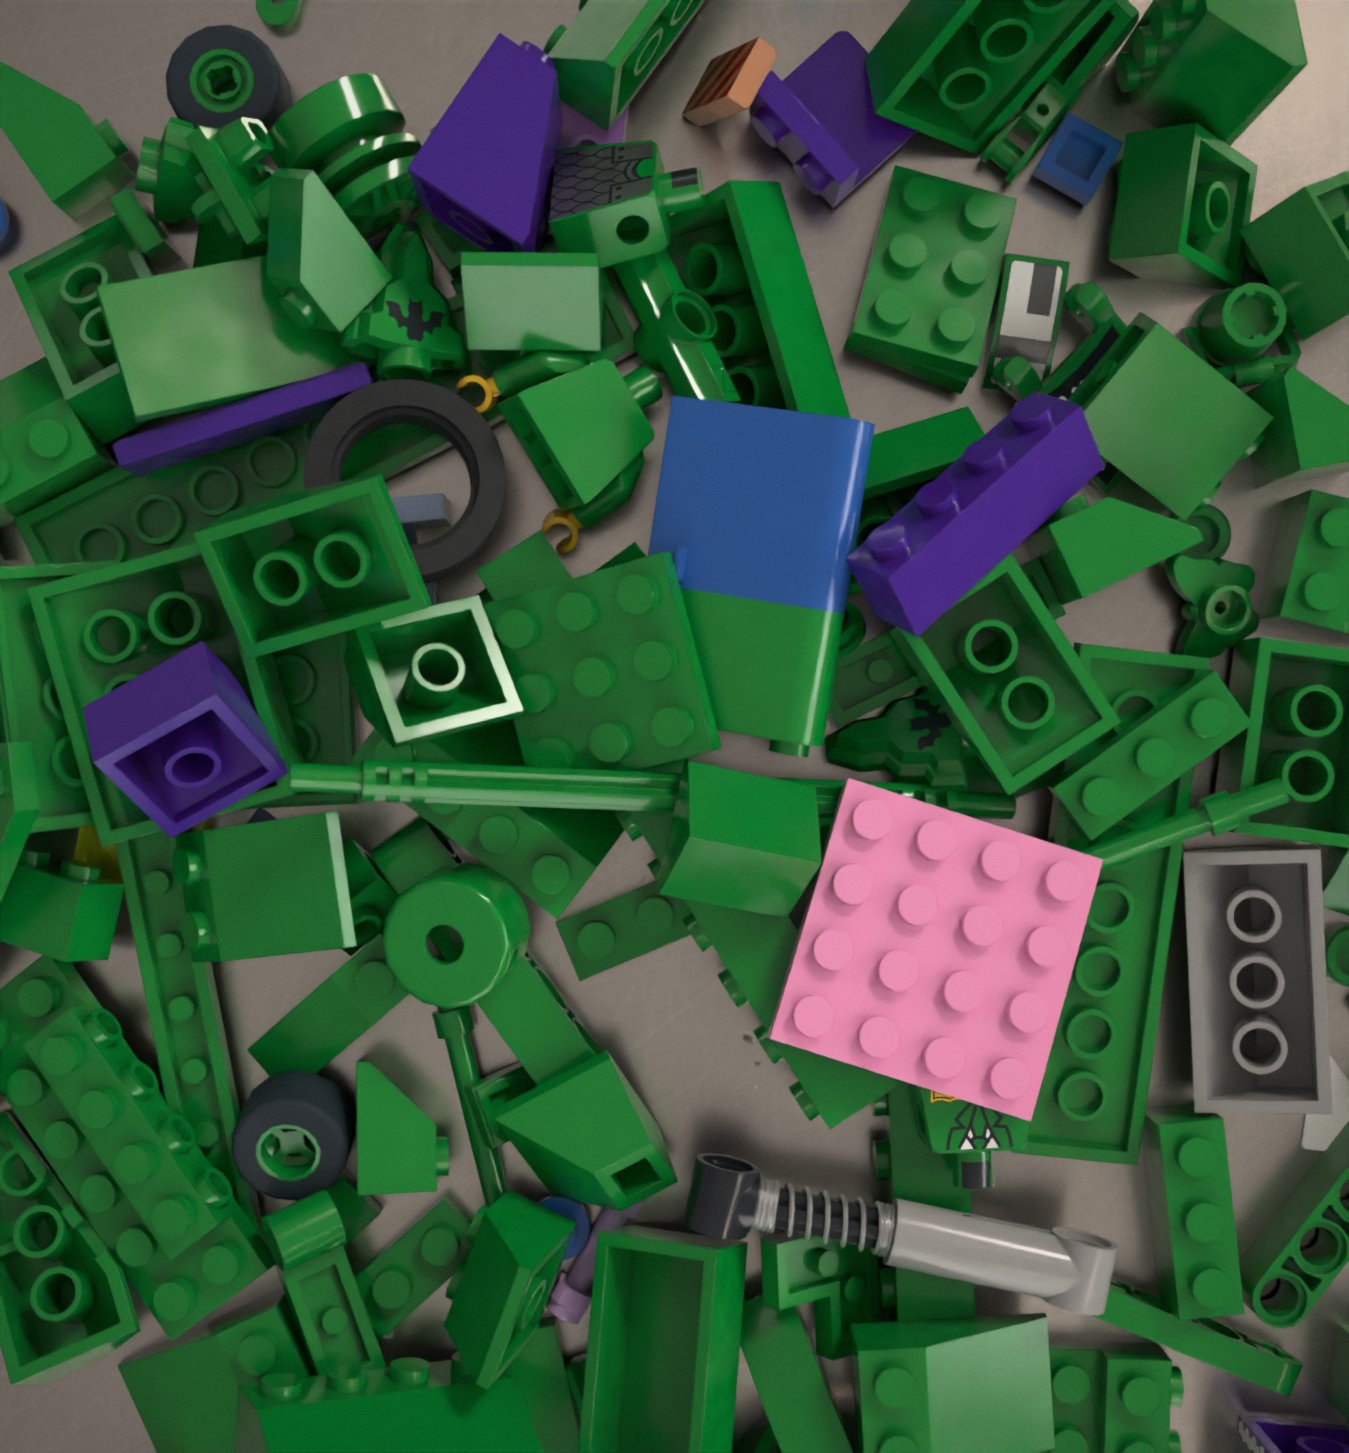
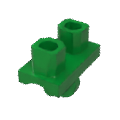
M241 117L221 129L199 126L185 137L203 168V171L194 177L203 193L191 206V212L197 223L204 225L219 221L227 237H233L240 233L247 245L268 241L270 177L264 181L255 166L257 162L274 150V142L265 126L258 119Z

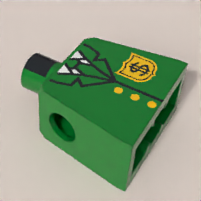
M908 1083L920 1140L932 1153H952L954 1186L964 1189L991 1187L993 1185L992 1151H1014L1025 1148L1030 1121Z

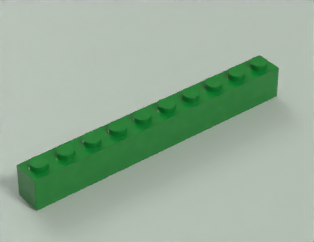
M539 530L475 571L485 586V589L477 593L476 596L479 595L483 605L565 581L572 577L543 532ZM688 758L635 771L682 773L685 759L688 760ZM613 810L630 839L634 842L643 836L657 858L647 865L658 882L673 812ZM683 899L692 912L682 919L686 928L702 952L712 946L715 948L727 969L717 974L721 983L738 1008L749 1002L762 1025L754 1029L753 1032L772 1063L776 1064L784 1058L795 1074L798 1081L789 1086V1089L809 1121L821 1115L830 1130L897 1087L892 1077L767 1038L799 932L789 916L782 918Z

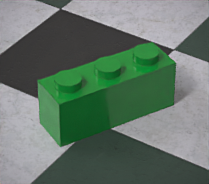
M1194 1103L1146 1108L1141 1141L1158 1296L1179 1321L1245 1314L1224 1118L1217 1113H1195Z

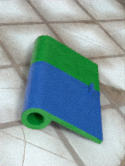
M672 395L648 556L660 552H671L717 730L770 739L769 751L785 755L808 757L810 745L823 746L851 575V568L846 558L855 551L875 424L846 417Z

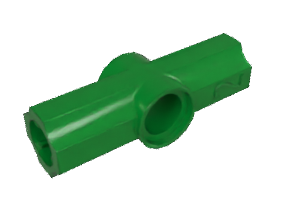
M664 249L661 252L612 265L616 277L640 323L633 333L635 349L641 359L651 369L665 374L675 396L740 404L741 399L711 341L717 332L716 316L710 305L700 295L685 288L667 250Z

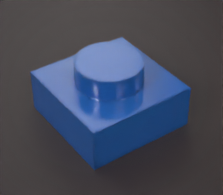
M1068 112L1032 175L1087 206L1124 143Z

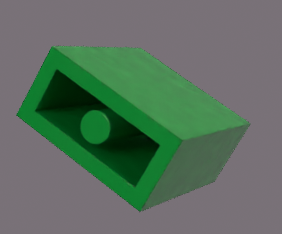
M1141 312L1137 314L1067 399L1069 402L1081 405L1099 454L1184 521L1194 510L1204 508L1213 500L1220 489V480L1237 460L1245 459L1259 447L1265 436V428L1274 419L1271 414L1169 331Z

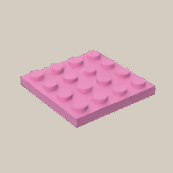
M847 778L843 782L821 855L822 864L815 875L767 1038L1031 1122L1103 859Z

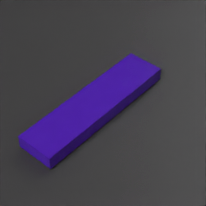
M358 362L117 440L116 444H113L119 467L141 477L323 418L344 397L378 381L365 363Z

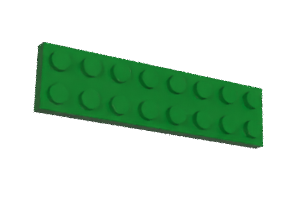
M1074 642L1073 649L1121 723L1058 763L1056 778L1200 673L1209 669L1210 658ZM1194 767L1092 841L1082 835L1059 801L1053 796L1047 842L1079 851L1188 811ZM1184 841L1100 871L1030 1122L1027 1144L1024 1149L1011 1151L1012 1153L1138 1166Z

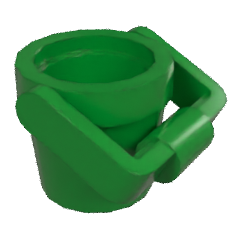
M1247 283L1237 288H1227L1214 293L1196 309L1190 327L1181 328L1180 330L1181 342L1237 388L1261 384L1290 366L1296 369L1301 356V350L1290 324H1286L1287 309L1282 297L1272 287L1262 283ZM1274 341H1276L1282 356L1265 357L1270 352Z

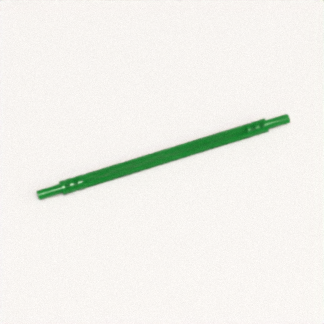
M362 759L361 766L291 763L289 791L360 794V801L674 812L682 773ZM772 777L816 787L818 818H833L844 780ZM860 781L972 818L1013 819L1016 813V799L1013 794L1007 796L1005 793L952 792L934 789L925 783Z

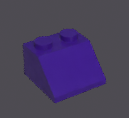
M203 641L198 642L83 707L93 763L171 838L288 774L285 762L240 683Z

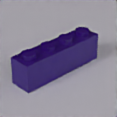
M1034 391L1027 398L1014 405L1011 412L981 439L970 444L964 451V454L934 481L924 485L917 492L916 496L890 520L870 533L867 540L852 552L846 560L876 617L918 637L1104 468L1081 405Z

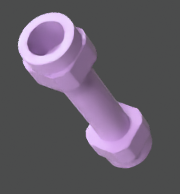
M645 1199L621 1212L608 1208L603 1209L570 1273H561L552 1289L546 1308L553 1315L571 1324L579 1323L592 1300L591 1285L593 1284L598 1231L622 1227L628 1217L636 1219Z

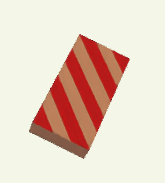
M757 37L711 59L681 115L700 127L749 109L777 57L775 54L778 50L760 37Z

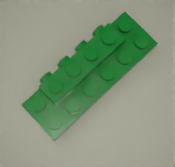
M42 955L0 988V1092L101 1240H103L122 1266L125 1275L172 1342L271 1269L275 1264L270 1250L234 1199L231 1184L226 1176L218 1169L212 1167L196 1144L195 1134L190 1124L180 1115L174 1114L168 1107L165 1097L159 1090V1083L154 1072L145 1063L137 1059L122 1037V1029L118 1020L108 1010L101 1007L71 962H63Z

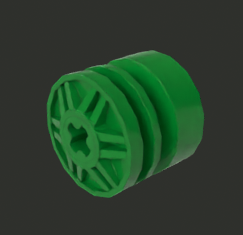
M361 73L347 75L324 84L293 104L278 118L268 132L274 142V150L269 154L277 167L314 170L366 242L383 236L396 223H404L423 208L407 169L422 145L416 135L403 132L406 124L405 118L380 76Z

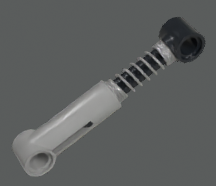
M702 1153L696 1156L683 1223L688 1228L701 1234L715 1238L739 1240L746 1238L750 1229L753 1230L755 1228L757 1231L761 1229L762 1232L766 1230L767 1233L770 1232L772 1234L775 1228L787 1230L788 1237L792 1236L793 1232L805 1234L806 1241L810 1239V1235L822 1237L824 1245L828 1243V1239L841 1241L840 1246L842 1249L846 1246V1243L858 1245L859 1252L863 1251L864 1246L870 1247L874 1256L876 1254L878 1256L882 1255L883 1264L1037 1296L1053 1306L1078 1314L1102 1315L1105 1312L1118 1246L1103 1236L1069 1227H1054L1051 1231L894 1198L891 1206L888 1203L884 1204L879 1201L874 1202L871 1206H866L860 1197L852 1203L847 1201L844 1194H840L836 1199L830 1198L826 1190L821 1191L818 1195H814L807 1186L800 1192L795 1191L791 1183H787L783 1188H780L778 1180L763 1179L760 1177L761 1170L758 1166L739 1158L714 1153Z

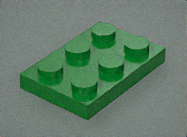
M895 165L889 180L849 344L972 378L979 367L1017 198Z

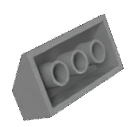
M1314 844L1240 846L1183 852L1195 1113L1333 1115L1321 849Z

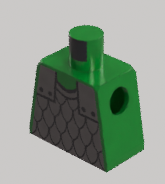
M651 140L556 149L549 225L559 253H599L600 266L605 268L661 252L669 246L670 214L705 207V191L699 167L665 173L657 143Z

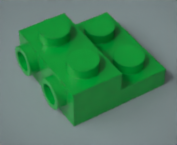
M1049 1340L1055 1448L1039 1453H1182L1178 1432L1170 1430V1407H1181L1183 1403V1377L1180 1368L1172 1366V1360L1158 1343Z

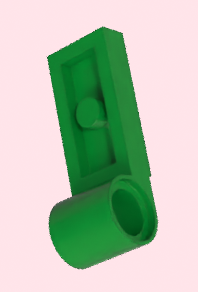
M324 1189L261 1217L263 1233L314 1376L326 1375L329 1368L338 1365H356L366 1370L387 1367L343 1247L346 1244V1234L342 1220L327 1191Z

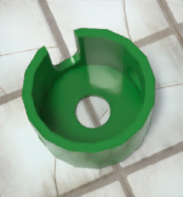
M462 862L441 866L399 894L385 917L381 942L387 967L402 989L422 1003L449 1009L475 1004L492 993L513 973L527 951L530 923L525 902L508 879L490 867ZM435 926H451L461 935L464 944L463 953L456 961L449 963L441 962L435 959L429 952L427 937Z

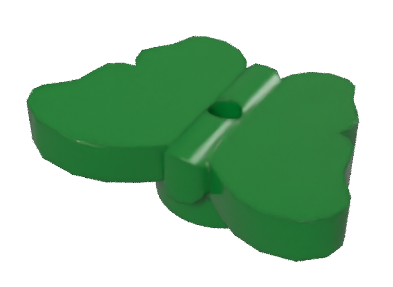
M1175 554L1167 558L1165 568L1168 580L1173 589L1188 602L1182 607L1181 612L1183 617L1189 621L1179 637L1176 654L1211 659L1222 654L1226 646H1236L1238 640H1244L1257 630L1260 620L1258 613L1252 609L1251 598L1248 594L1255 584V573L1250 566L1220 558L1212 560L1205 557H1187L1181 554Z

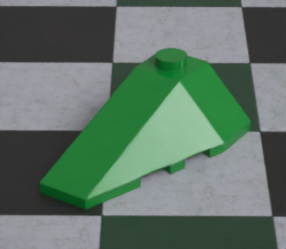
M4 1111L0 1113V1347L11 1385H44L103 1359L139 1333L141 1328L122 1266L103 1240H101L95 1229L11 1114Z

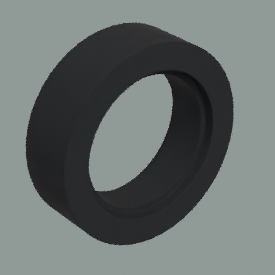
M392 379L376 382L350 393L334 405L323 417L307 449L304 464L305 489L340 482L344 462L352 448L363 437L379 428L394 424H414L429 428L445 437L458 450L466 464L471 491L470 499L463 515L451 529L431 541L409 545L424 584L434 582L465 567L480 553L490 539L496 527L505 495L506 474L502 451L495 434L483 416L456 393L436 384L420 380Z

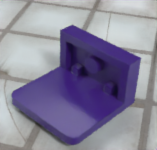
M847 31L836 32L783 81L771 70L764 79L749 110L750 121L760 137L770 146H778L793 163L794 171L801 182L812 193L816 195L821 194L833 208L918 132L874 113L865 58L869 53Z

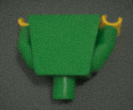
M535 350L496 367L493 370V376L490 378L477 374L465 376L459 380L456 390L465 388L473 382L479 383L484 388L486 394L485 401L479 407H474L479 413L492 409L497 402L498 395L507 398L497 404V407L560 508L549 512L545 516L541 531L545 533L552 525L561 523L569 527L572 532L569 537L561 540L556 545L557 552L567 553L571 551L577 544L579 530L583 526L587 529L593 528L631 499L645 465L643 450L654 439V430L642 411L663 397L662 386L656 375L648 367L640 366L622 377L614 362L608 357L591 363L580 352Z

